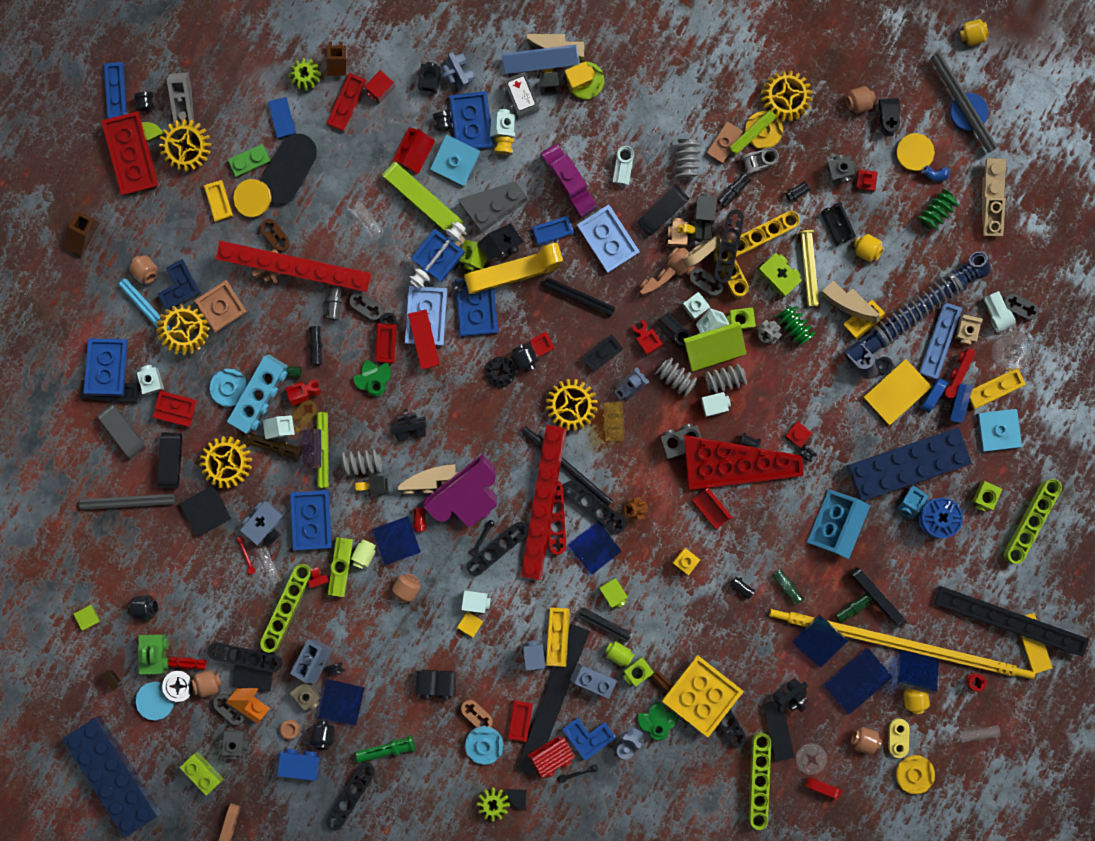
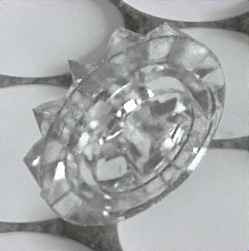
M805 744L797 752V766L808 775L818 774L824 770L827 764V754L817 744ZM807 753L811 756L815 754V760L817 761L818 765L812 762L808 764L807 762L809 761V759L805 754Z

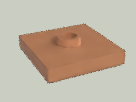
M227 280L194 300L215 333L248 313Z

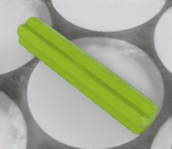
M768 111L730 146V150L737 155L775 120V114L772 111Z

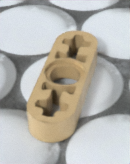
M719 233L711 235V240L702 241L683 257L687 267L700 262L721 244L722 238Z

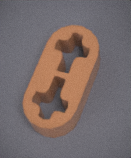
M469 699L462 704L461 711L463 715L476 727H482L480 726V719L477 718L478 715L483 719L486 717L489 719V725L486 727L492 726L493 719L491 715L476 701ZM474 704L473 709L475 712H477V714L474 715L472 712L467 713V708L465 705Z

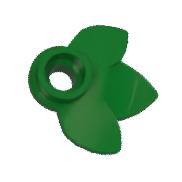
M365 360L362 366V374L354 376V382L359 389L367 390L370 395L375 397L381 396L385 392V384L391 377V369L388 363H384L378 368L373 362ZM379 384V390H373V385Z
M655 702L651 706L649 714H638L640 727L644 731L650 732V736L657 741L664 740L668 736L669 730L675 726L677 721L676 713H666L665 708L659 702ZM656 728H662L663 732L661 734H657L655 732Z

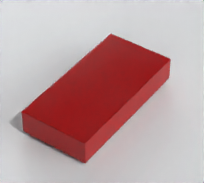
M377 324L375 362L395 363L396 324Z
M514 700L508 739L527 742L533 703Z

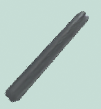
M939 52L931 56V61L986 151L988 153L994 151L997 145L942 55Z

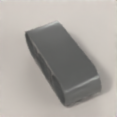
M112 403L97 415L129 458L134 457L146 447L143 440L115 404Z

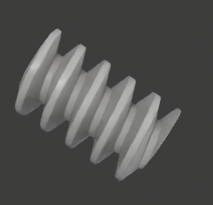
M678 139L677 142L681 144L677 145L679 152L676 153V156L680 159L676 160L678 167H676L675 171L679 174L675 175V179L693 180L694 177L699 176V173L694 172V169H698L700 166L694 164V162L700 161V158L695 157V154L700 153L695 147L701 146V143L691 139Z
M673 358L665 360L654 375L661 373L659 379L662 380L666 377V385L673 382L671 389L679 387L677 393L685 392L683 397L685 398L696 385L697 378L689 379L690 372L684 375L685 368L683 367L678 370L679 363L677 362L672 365Z
M735 364V370L731 365L728 366L727 372L724 368H720V374L716 369L713 370L712 375L709 371L705 373L709 394L712 389L715 394H718V388L725 392L726 386L733 390V384L740 388L741 382H743L745 387L747 386L745 371L739 364Z
M373 449L372 454L369 455L368 451L365 450L364 456L361 455L360 451H357L356 456L350 451L349 457H346L345 453L342 452L343 473L346 471L348 476H351L352 470L355 475H359L360 469L363 474L367 473V469L373 474L375 468L378 473L382 472L381 451L377 454L375 449Z

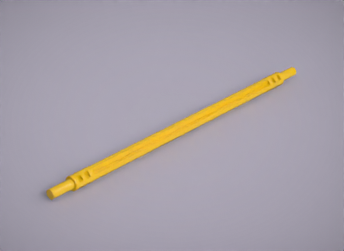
M773 609L770 610L769 617L786 620L790 624L1015 677V675L1034 679L1035 672L1017 668L1016 665L794 612L786 613Z

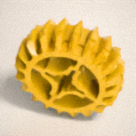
M792 70L789 71L788 75H786L785 71H782L781 77L778 73L774 74V78L769 77V83H765L763 86L766 90L761 92L765 96L761 99V102H767L763 108H770L769 111L775 113V120L778 116H781V122H784L786 117L789 122H792L793 116L796 120L800 118L799 114L804 116L806 114L805 109L809 110L810 108L808 103H811L813 100L809 97L813 93L812 90H806L810 87V83L803 84L806 78L798 79L799 73L795 77L792 76ZM782 83L781 92L772 95V89ZM789 83L795 85L799 90H793ZM785 91L790 95L789 100L783 97ZM802 97L801 104L797 108L792 109V101ZM775 103L783 104L784 109L779 108Z
M182 119V125L176 120V127L172 124L168 125L171 130L170 132L166 129L163 130L167 137L160 136V139L165 141V144H159V147H165V151L160 153L161 155H168L164 159L165 162L170 159L172 160L170 163L171 167H174L177 163V170H181L182 165H184L185 171L189 170V165L192 170H195V163L198 166L203 165L200 159L208 160L204 153H211L210 150H206V146L210 147L212 144L205 142V140L210 139V136L202 135L207 130L202 129L199 131L200 123L193 127V120H190L188 125L186 119ZM187 129L182 139L172 138L177 131ZM192 131L198 136L200 146L192 142ZM187 139V144L194 148H186V151H184V146L178 143L185 142ZM171 144L179 149V159L173 154ZM189 151L199 152L194 159L184 161Z
M182 304L179 309L172 306V311L169 309L165 310L166 315L161 314V321L157 322L159 328L156 329V333L160 334L158 340L163 341L162 347L168 345V352L174 349V354L177 355L179 351H182L183 356L186 355V351L191 355L194 349L199 351L200 345H205V339H208L207 332H209V327L206 326L207 320H202L204 317L203 313L197 315V308L191 311L190 305L187 306V309H184ZM183 318L189 319L191 322H187ZM175 319L176 326L167 331L168 324ZM198 329L197 337L190 341V334ZM178 338V339H180L182 342H178V341H176V340H174V339Z
M567 379V386H564L561 381L559 382L560 389L557 386L553 387L556 391L555 394L552 392L548 393L549 396L553 397V399H546L547 403L552 404V406H547L546 410L553 411L548 414V417L555 416L556 418L552 423L555 424L559 420V427H563V424H566V431H569L570 425H573V430L576 431L577 424L583 429L584 425L582 422L585 421L589 425L590 420L587 417H595L594 414L590 413L591 411H597L596 407H592V404H596L597 400H591L595 393H587L591 390L590 386L585 390L583 389L585 382L577 386L578 380L575 379L574 385H570V379ZM568 390H577L584 396L573 398ZM563 393L566 402L563 406L556 409V400ZM567 396L573 402H578L575 405V412L571 408H566L569 404ZM587 401V412L581 418L578 407ZM570 412L575 417V421L566 420L559 414Z
M223 436L221 443L216 438L214 439L215 446L209 442L208 446L211 449H203L207 456H200V459L205 460V463H200V467H206L202 474L209 473L206 480L209 481L213 478L212 485H216L219 481V488H223L224 483L227 488H231V482L234 486H238L237 479L240 482H244L245 480L242 475L249 476L245 469H252V466L247 465V462H251L252 458H246L251 452L249 450L243 452L247 446L243 444L239 447L241 441L238 439L233 444V437H229L227 442L226 437ZM231 447L230 451H227L223 456L215 453L220 448ZM236 451L241 458L240 467L234 462ZM228 457V462L234 467L225 465L224 468V463L219 458L227 459ZM212 458L218 463L216 474L212 468ZM229 469L237 472L232 477L221 478Z

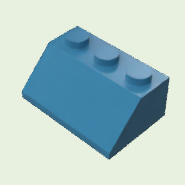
M828 489L807 543L849 559L870 505L857 498Z

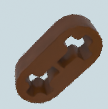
M264 220L260 226L262 233L277 251H287L290 247L289 238L274 220ZM267 224H274L272 228L275 231V234L272 235L270 231L265 232V230L267 229ZM277 236H279V238H280L281 240L286 239V241L284 242V244H285L284 247H282V246H278V247H277V245H278V241L276 240V237H277Z

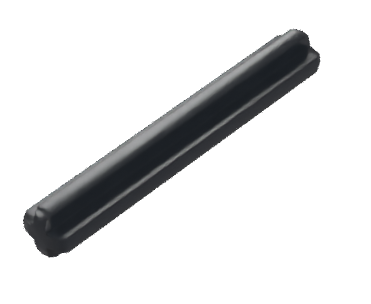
M547 277L544 282L545 288L605 315L612 316L614 313V306Z

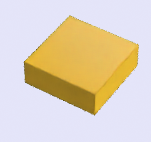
M467 611L457 628L474 638L484 621Z

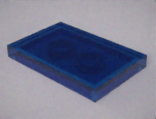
M867 647L823 685L850 715L891 680L893 676Z

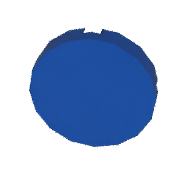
M965 93L983 124H985L989 113L986 101L975 93ZM954 100L950 107V117L954 125L963 131H974L958 103Z

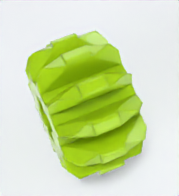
M302 58V63L295 60L296 67L290 66L293 72L289 73V77L293 78L291 80L292 85L297 84L298 90L304 87V90L308 91L309 85L314 89V82L320 83L318 77L321 76V71H318V64L313 65L312 59L306 62V59ZM307 71L309 75L303 78L301 74Z
M492 787V794L485 789L486 797L481 794L479 795V799L484 802H477L478 807H483L478 813L486 812L484 815L485 820L489 815H491V821H495V815L501 820L502 815L500 812L503 814L508 813L503 807L510 806L509 802H503L508 799V795L501 797L502 789L498 791V794H495V787ZM493 800H496L498 807L490 808L489 801L493 802Z

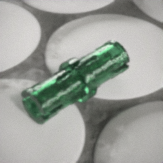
M781 568L771 575L782 588V593H786L794 606L805 599L794 586L795 583L789 580Z

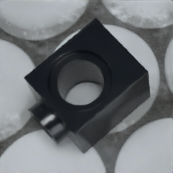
M433 62L421 64L418 80V89L420 91L438 93L441 75L440 66ZM428 73L435 75L432 80L425 79V75Z

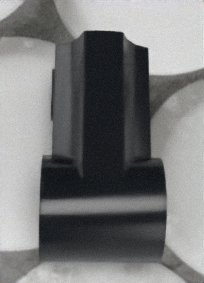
M669 312L657 322V325L674 341L676 346L685 348V342H680L677 336L685 334L687 337H692L688 329H685Z

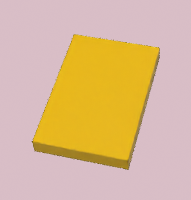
M904 359L863 398L889 426L932 386L907 359Z

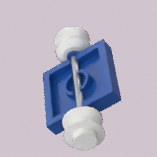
M451 222L453 226L451 230L446 229L448 237L434 229L411 258L423 268L422 270L414 269L416 272L415 276H409L412 279L410 283L418 289L420 287L425 288L423 283L430 281L427 275L429 273L440 282H443L465 254L463 249L453 243L454 241L461 242V234H467L465 232L466 228L459 222L455 224Z

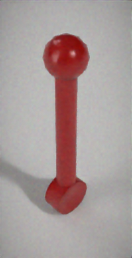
M239 536L236 541L240 544L248 565V573L254 574L256 569L251 565L243 544L244 538Z

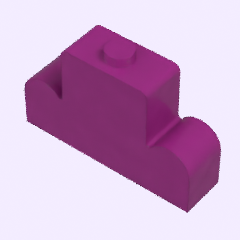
M557 143L541 152L540 157L579 218L583 219L597 210L594 199L587 191L586 182L568 154H564Z
M481 454L424 499V508L435 520L440 522L448 520L451 517V512H454L468 527L480 519H485L490 514V511L497 506V496L489 488L496 480L494 465L484 454Z

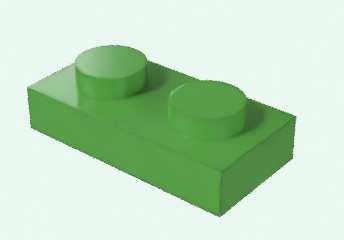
M263 144L228 159L236 178L271 162Z

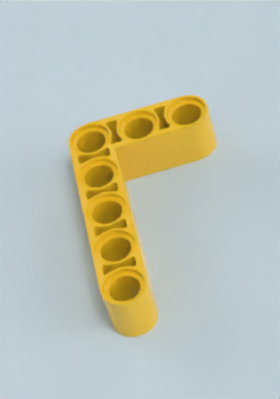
M789 211L742 234L739 242L744 245V249L742 251L737 250L736 258L794 230L800 222L799 215L794 211ZM786 217H792L795 220V224L792 226L788 225L785 221ZM771 225L776 226L778 233H770L768 227ZM751 235H760L761 241L754 242ZM736 238L731 239L728 242H735ZM720 245L715 249L713 253V260L715 264L717 262V252L719 251ZM725 251L727 253V258L723 260L730 261L732 259V253L730 251ZM735 258L734 270L736 273L725 284L733 297L742 298L748 292L749 286ZM719 262V266L723 265L720 274L724 279L728 277L725 274L726 267H731V265H724ZM741 284L744 287V292L737 293L734 286Z
M553 243L542 247L538 254L465 274L464 278L469 294H475L553 272L559 269L564 261L558 243Z

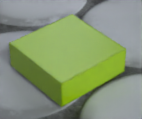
M89 605L74 613L82 631L101 622L93 605Z

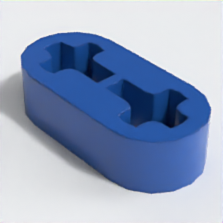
M939 377L920 408L930 413L948 382Z

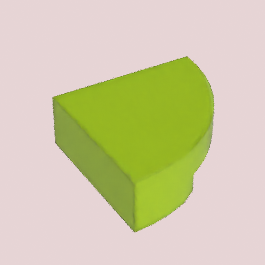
M142 122L147 141L164 135L157 125L150 122Z

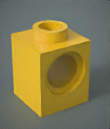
M586 61L565 70V77L572 92L593 83L595 73L592 66H588Z
M683 548L672 564L689 575L700 559L686 548Z

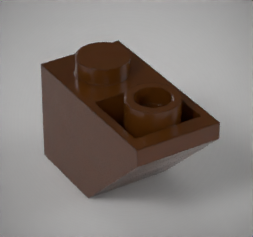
M77 210L68 228L65 248L83 256L100 223Z

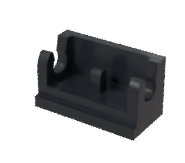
M841 201L820 212L836 247L856 237Z

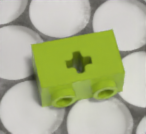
M775 253L758 269V272L784 298L802 279L800 278L801 274L795 268L791 269L787 265L788 261L783 255ZM784 271V277L779 278L777 276L779 272Z
M199 752L194 753L180 767L206 796L224 780Z

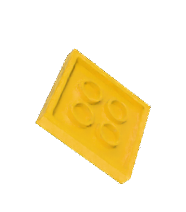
M697 655L662 699V702L706 737H709L744 691Z

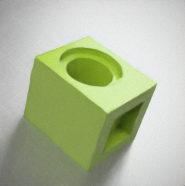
M466 239L462 246L465 254L459 262L464 264L463 267L471 271L483 269L487 259L486 255L477 244L478 242Z
M753 308L730 310L729 315L726 316L729 324L736 322L735 317L737 315H742L745 318V323L741 325L742 330L754 329L756 327Z
M982 481L972 503L976 505V509L983 512L994 510L1002 489ZM985 492L990 495L988 503H985L982 499V495Z
M616 578L599 587L611 608L615 606L618 609L627 603L625 599L628 596Z
M641 656L623 670L625 672L623 677L629 685L634 684L636 687L654 672ZM636 667L642 669V675L639 678L632 676V670Z

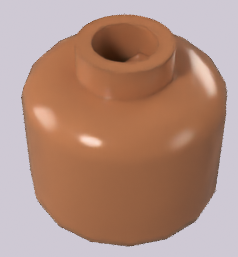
M866 86L852 89L849 91L848 96H846L848 109L856 114L871 110L873 102L876 101L874 91H870Z
M676 248L667 257L669 260L668 266L676 271V274L679 276L684 273L688 275L695 268L694 265L687 267L683 257L689 253L685 248Z
M136 256L131 261L129 271L138 283L149 284L157 278L158 268L150 257Z
M406 573L398 577L392 591L399 602H412L417 597L421 585L416 576Z
M212 670L197 673L194 675V679L191 680L195 695L198 694L201 698L217 694L218 686H221L219 675H215Z
M860 727L853 732L851 744L856 751L872 755L876 750L880 749L882 740L879 739V733L876 730Z

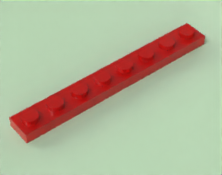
M220 240L216 254V260L364 292L368 291L371 273Z
M546 425L521 577L541 580L567 430L564 427Z

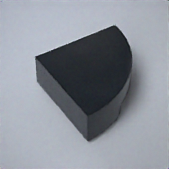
M274 528L264 539L263 543L270 547L281 536V532Z
M507 789L510 802L515 807L526 810L527 790Z

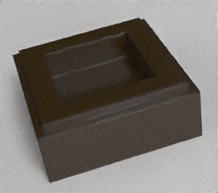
M112 669L102 674L112 690L122 686L123 683Z

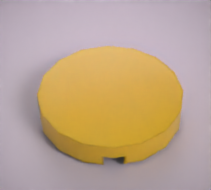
M761 111L752 115L746 123L745 132L768 111ZM779 118L774 120L750 144L755 148L763 150L777 145L783 134L781 120Z
M918 133L903 137L896 150L897 161L900 166L908 171H922L926 165H930L935 154L934 145L931 140L925 135Z
M248 179L237 186L233 199L235 207L241 214L248 217H258L267 212L272 197L265 183L255 179Z
M910 755L904 757L899 762L895 777L899 786L906 792L921 794L933 785L935 771L933 765L926 758L920 755Z

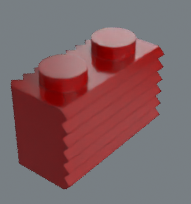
M558 735L527 755L541 778L553 776L555 770L560 767L565 768L572 763L571 760L575 758L565 738L561 735Z

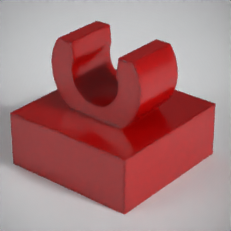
M859 169L856 189L875 192L878 172Z
M319 567L311 570L314 579L308 581L310 588L330 582L329 575L322 576Z

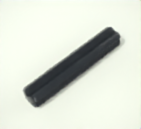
M584 607L581 608L578 614L580 619L624 642H628L631 638L632 633Z

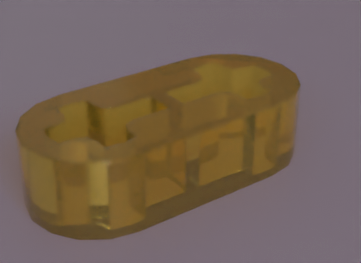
M310 400L305 401L293 413L292 420L298 421L300 417L303 418L300 421L301 427L294 429L295 433L302 432L318 412L316 403ZM312 404L313 413L308 412L305 416H303V414L306 411L304 407L306 405L310 406Z

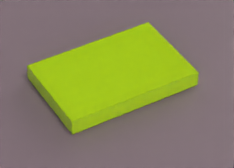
M739 321L684 339L692 371L747 354Z

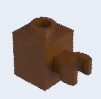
M332 42L326 45L327 76H346V46H343L342 42H339V46H332Z

